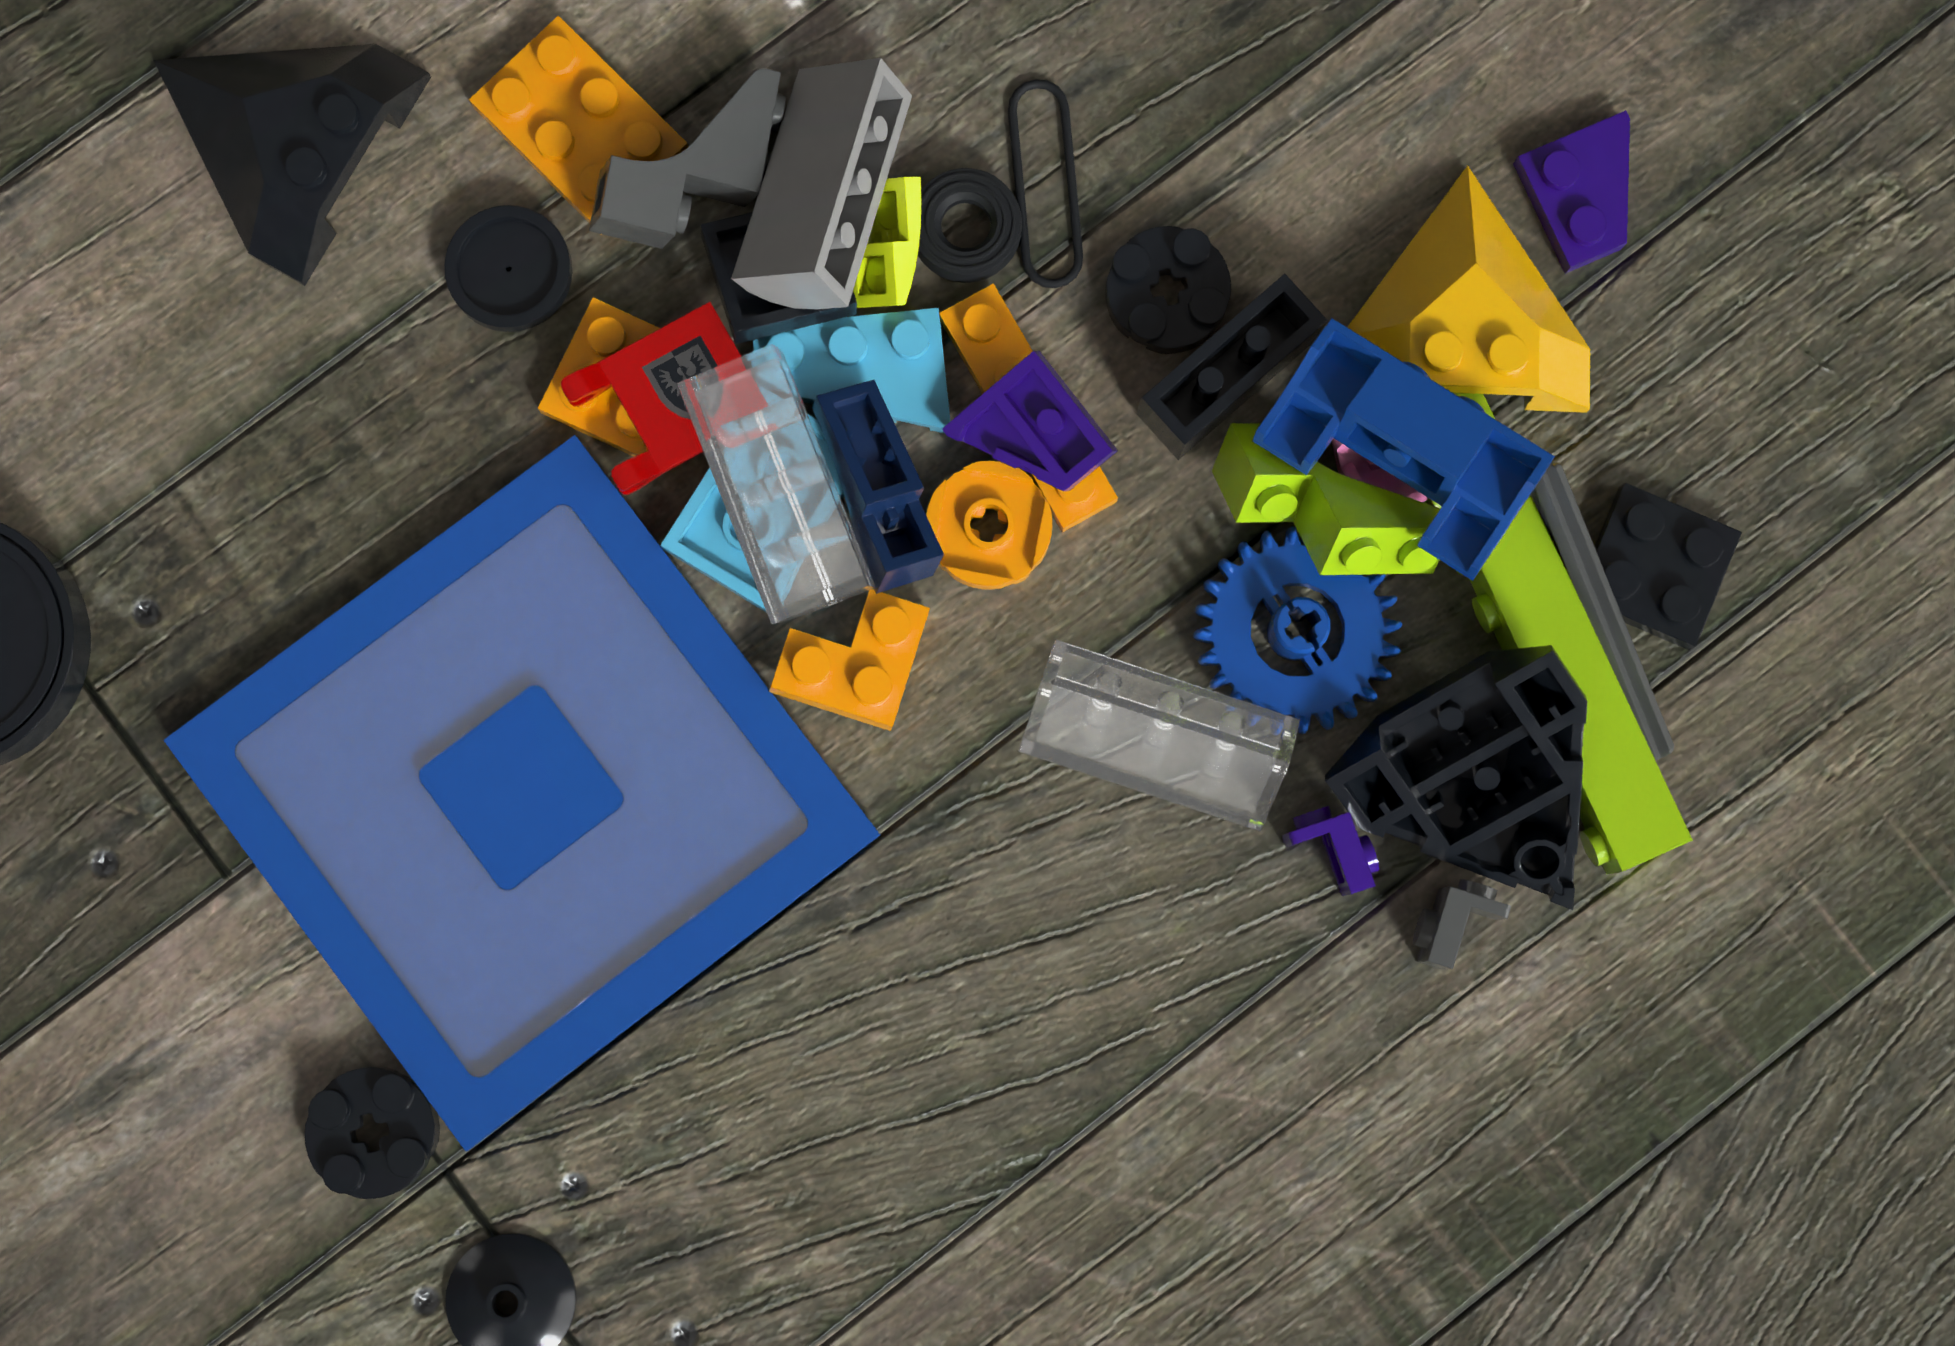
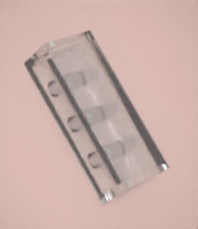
M770 344L678 382L677 385L771 624L782 623L807 615L876 588L783 351Z
M1055 639L1019 752L1261 831L1290 765L1300 720Z

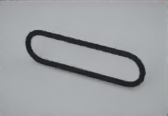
M1034 79L1024 82L1016 88L1009 99L1008 105L1015 194L1022 217L1021 259L1025 273L1033 282L1046 288H1059L1072 282L1078 276L1083 264V246L1070 111L1066 95L1059 86L1048 80ZM1036 88L1045 89L1053 93L1058 99L1061 114L1074 262L1071 270L1065 276L1057 279H1048L1039 275L1033 268L1030 255L1017 106L1023 94Z

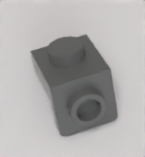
M1460 879L1458 888L1451 886L1439 888L1433 909L1424 908L1414 931L1413 945L1421 947L1417 962L1438 969H1453L1470 912L1494 920L1508 919L1511 906L1495 901L1498 890L1477 882Z

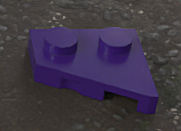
M1626 110L1518 156L1513 163L1565 274L1620 251L1627 244L1630 117Z
M1040 351L1031 352L942 428L948 437L974 446L993 455L992 458L1013 468H1020L1033 474L1038 480L1062 491L1073 489L1118 451Z

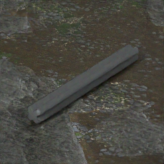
M1558 462L1551 463L1531 494L1655 760H1658L1673 752L1674 743L1563 467Z

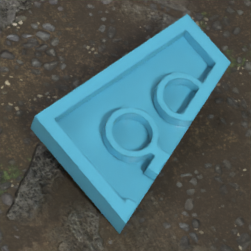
M939 308L844 317L753 340L757 385L759 388L761 386L780 398L813 405L817 395L874 379L894 423L901 421L928 427L930 431L944 433L942 428L950 422Z

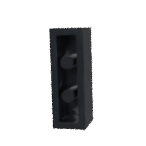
M1284 273L1141 398L1137 415L1179 460L1307 349L1320 335L1328 320Z

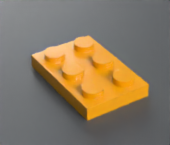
M559 16L550 22L469 99L472 107L589 223L591 221L599 173L611 155L637 161H657L673 157L689 147L688 143Z

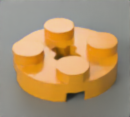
M978 461L963 467V470L954 473L947 481L945 479L934 491L926 513L944 553L938 566L946 571L954 580L977 589H1001L1024 581L1042 562L1052 535V512L1042 491L1034 484V480L1020 468H1013L1000 461ZM986 509L998 511V522L1007 524L1006 533L995 534L992 542L980 540V531L970 527L972 519L983 518Z

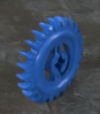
M1295 526L1288 528L1283 546L1281 547L1277 545L1271 532L1264 531L1260 538L1261 553L1259 554L1246 542H1240L1237 551L1242 565L1238 566L1228 559L1222 558L1218 562V568L1227 582L1222 583L1208 579L1203 584L1205 591L1216 600V603H1200L1195 607L1197 615L1211 622V626L1197 629L1193 633L1195 640L1212 645L1211 650L1198 658V664L1202 666L1218 665L1220 669L1209 682V687L1216 689L1230 685L1233 689L1226 701V707L1231 709L1244 700L1248 701L1250 705L1247 720L1251 724L1256 722L1265 711L1270 712L1271 728L1274 732H1279L1287 717L1290 716L1293 718L1298 733L1303 735L1309 729L1312 715H1315L1324 729L1330 730L1334 726L1333 708H1336L1349 719L1356 718L1358 711L1352 696L1354 695L1367 702L1377 700L1378 695L1367 680H1390L1392 678L1391 671L1380 664L1378 660L1379 658L1396 657L1401 652L1398 646L1383 640L1384 635L1398 631L1403 625L1399 620L1382 618V612L1393 606L1398 599L1395 595L1376 596L1374 590L1385 579L1386 574H1373L1367 577L1363 575H1319L1306 546L1300 543ZM1304 586L1323 594L1335 607L1342 623V643L1333 661L1330 660L1322 647L1330 633V618L1326 609L1319 602L1308 597L1290 599L1283 587ZM1274 596L1277 598V600H1278L1279 603L1281 604V607H1279V605L1277 604V602H1276L1275 599L1273 598ZM1261 600L1272 615L1267 626V639L1271 649L1284 659L1292 661L1301 660L1310 673L1309 676H1287L1271 669L1257 654L1251 639V619ZM1289 615L1296 622L1307 619L1311 623L1312 629L1306 634L1308 643L1302 636H1297L1293 639L1287 636L1285 629L1291 623ZM1311 654L1315 656L1320 666L1317 665Z

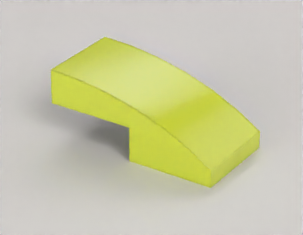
M921 177L888 178L853 289L857 308L906 304L913 281L919 249Z

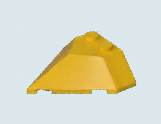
M1467 165L1347 328L1400 361L1410 362L1419 366L1428 374L1431 380L1452 393L1524 396V410L1587 413L1590 410V348Z

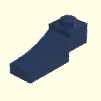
M875 380L817 395L812 409L828 445L843 489L854 531L852 541L876 594L933 576L944 553L919 501L924 486Z

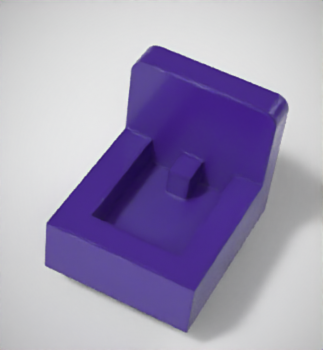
M1326 806L1292 818L1296 830L1282 835L1285 847L1287 848L1321 836L1342 896L1351 895L1376 886L1371 874L1379 871L1376 852L1367 834L1358 836L1350 812L1333 817L1330 807Z

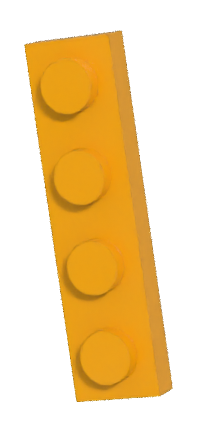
M994 283L939 313L941 324L982 394L1033 352ZM1100 466L1070 491L1059 490L1038 480L1035 475L1028 473L1034 480V484L1042 491L1044 498L1047 499L1052 516L1062 533L1113 505L1118 500L1116 493Z

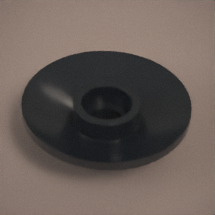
M506 1233L479 1242L462 1256L449 1278L445 1305L449 1325L462 1346H557L565 1337L572 1324L576 1310L577 1295L572 1272L556 1249L545 1241L531 1235ZM507 1290L516 1295L518 1308L515 1313L504 1314L498 1310L496 1297L500 1291Z

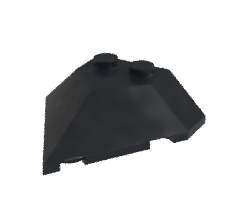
M377 44L154 60L248 253L253 258L304 286L337 234L325 218L381 125L386 121L400 129L431 79L430 74Z
M1552 645L1486 652L1377 715L1325 774V781L1345 809L1350 812L1351 817L1361 830L1382 838L1385 833L1418 845L1420 852L1513 888L1517 884L1549 895L1550 902L1573 910L1575 893L1573 880L1575 855H1577L1583 775L1582 747L1584 724H1586L1587 698Z

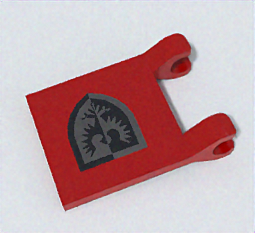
M711 302L702 305L609 357L569 374L561 381V388L573 407L584 405L612 387L648 451L634 456L612 469L613 481L623 495H629L639 490L663 473L758 422V419L761 418L762 420V417L773 414L771 407Z

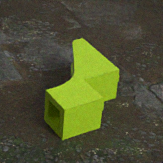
M1230 423L1212 468V473L1236 523L1294 522L1319 575L1434 573L1440 560L1417 545L1440 508L1339 474L1318 461L1306 476L1253 442L1255 432L1261 423Z

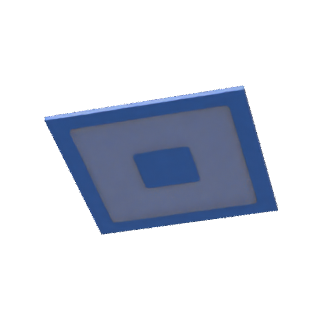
M576 435L569 438L163 740L466 1152L880 836L870 820L773 693L769 692L770 689Z

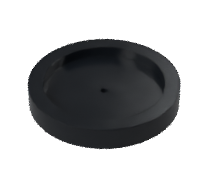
M514 205L491 207L478 212L466 220L452 237L447 248L444 263L447 287L460 309L479 325L502 332L530 329L550 318L564 302L570 289L573 274L570 251L555 225L534 210Z

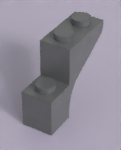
M765 68L756 70L694 142L683 152L673 157L657 161H637L611 155L599 173L589 231L663 249L675 236L676 232L683 233L687 226L691 210V196L683 195V192L746 207L759 194L771 154L767 153L770 131L777 132L783 118L785 95L777 94L781 72Z

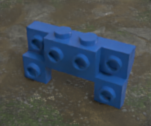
M1331 318L1311 345L1292 379L1257 428L1253 438L1254 443L1306 476L1331 441L1336 439L1441 505L1442 508L1422 535L1417 546L1472 581L1496 548L1555 457L1487 415L1484 409L1474 400L1455 395L1431 380L1428 374L1419 366L1410 362L1400 361Z

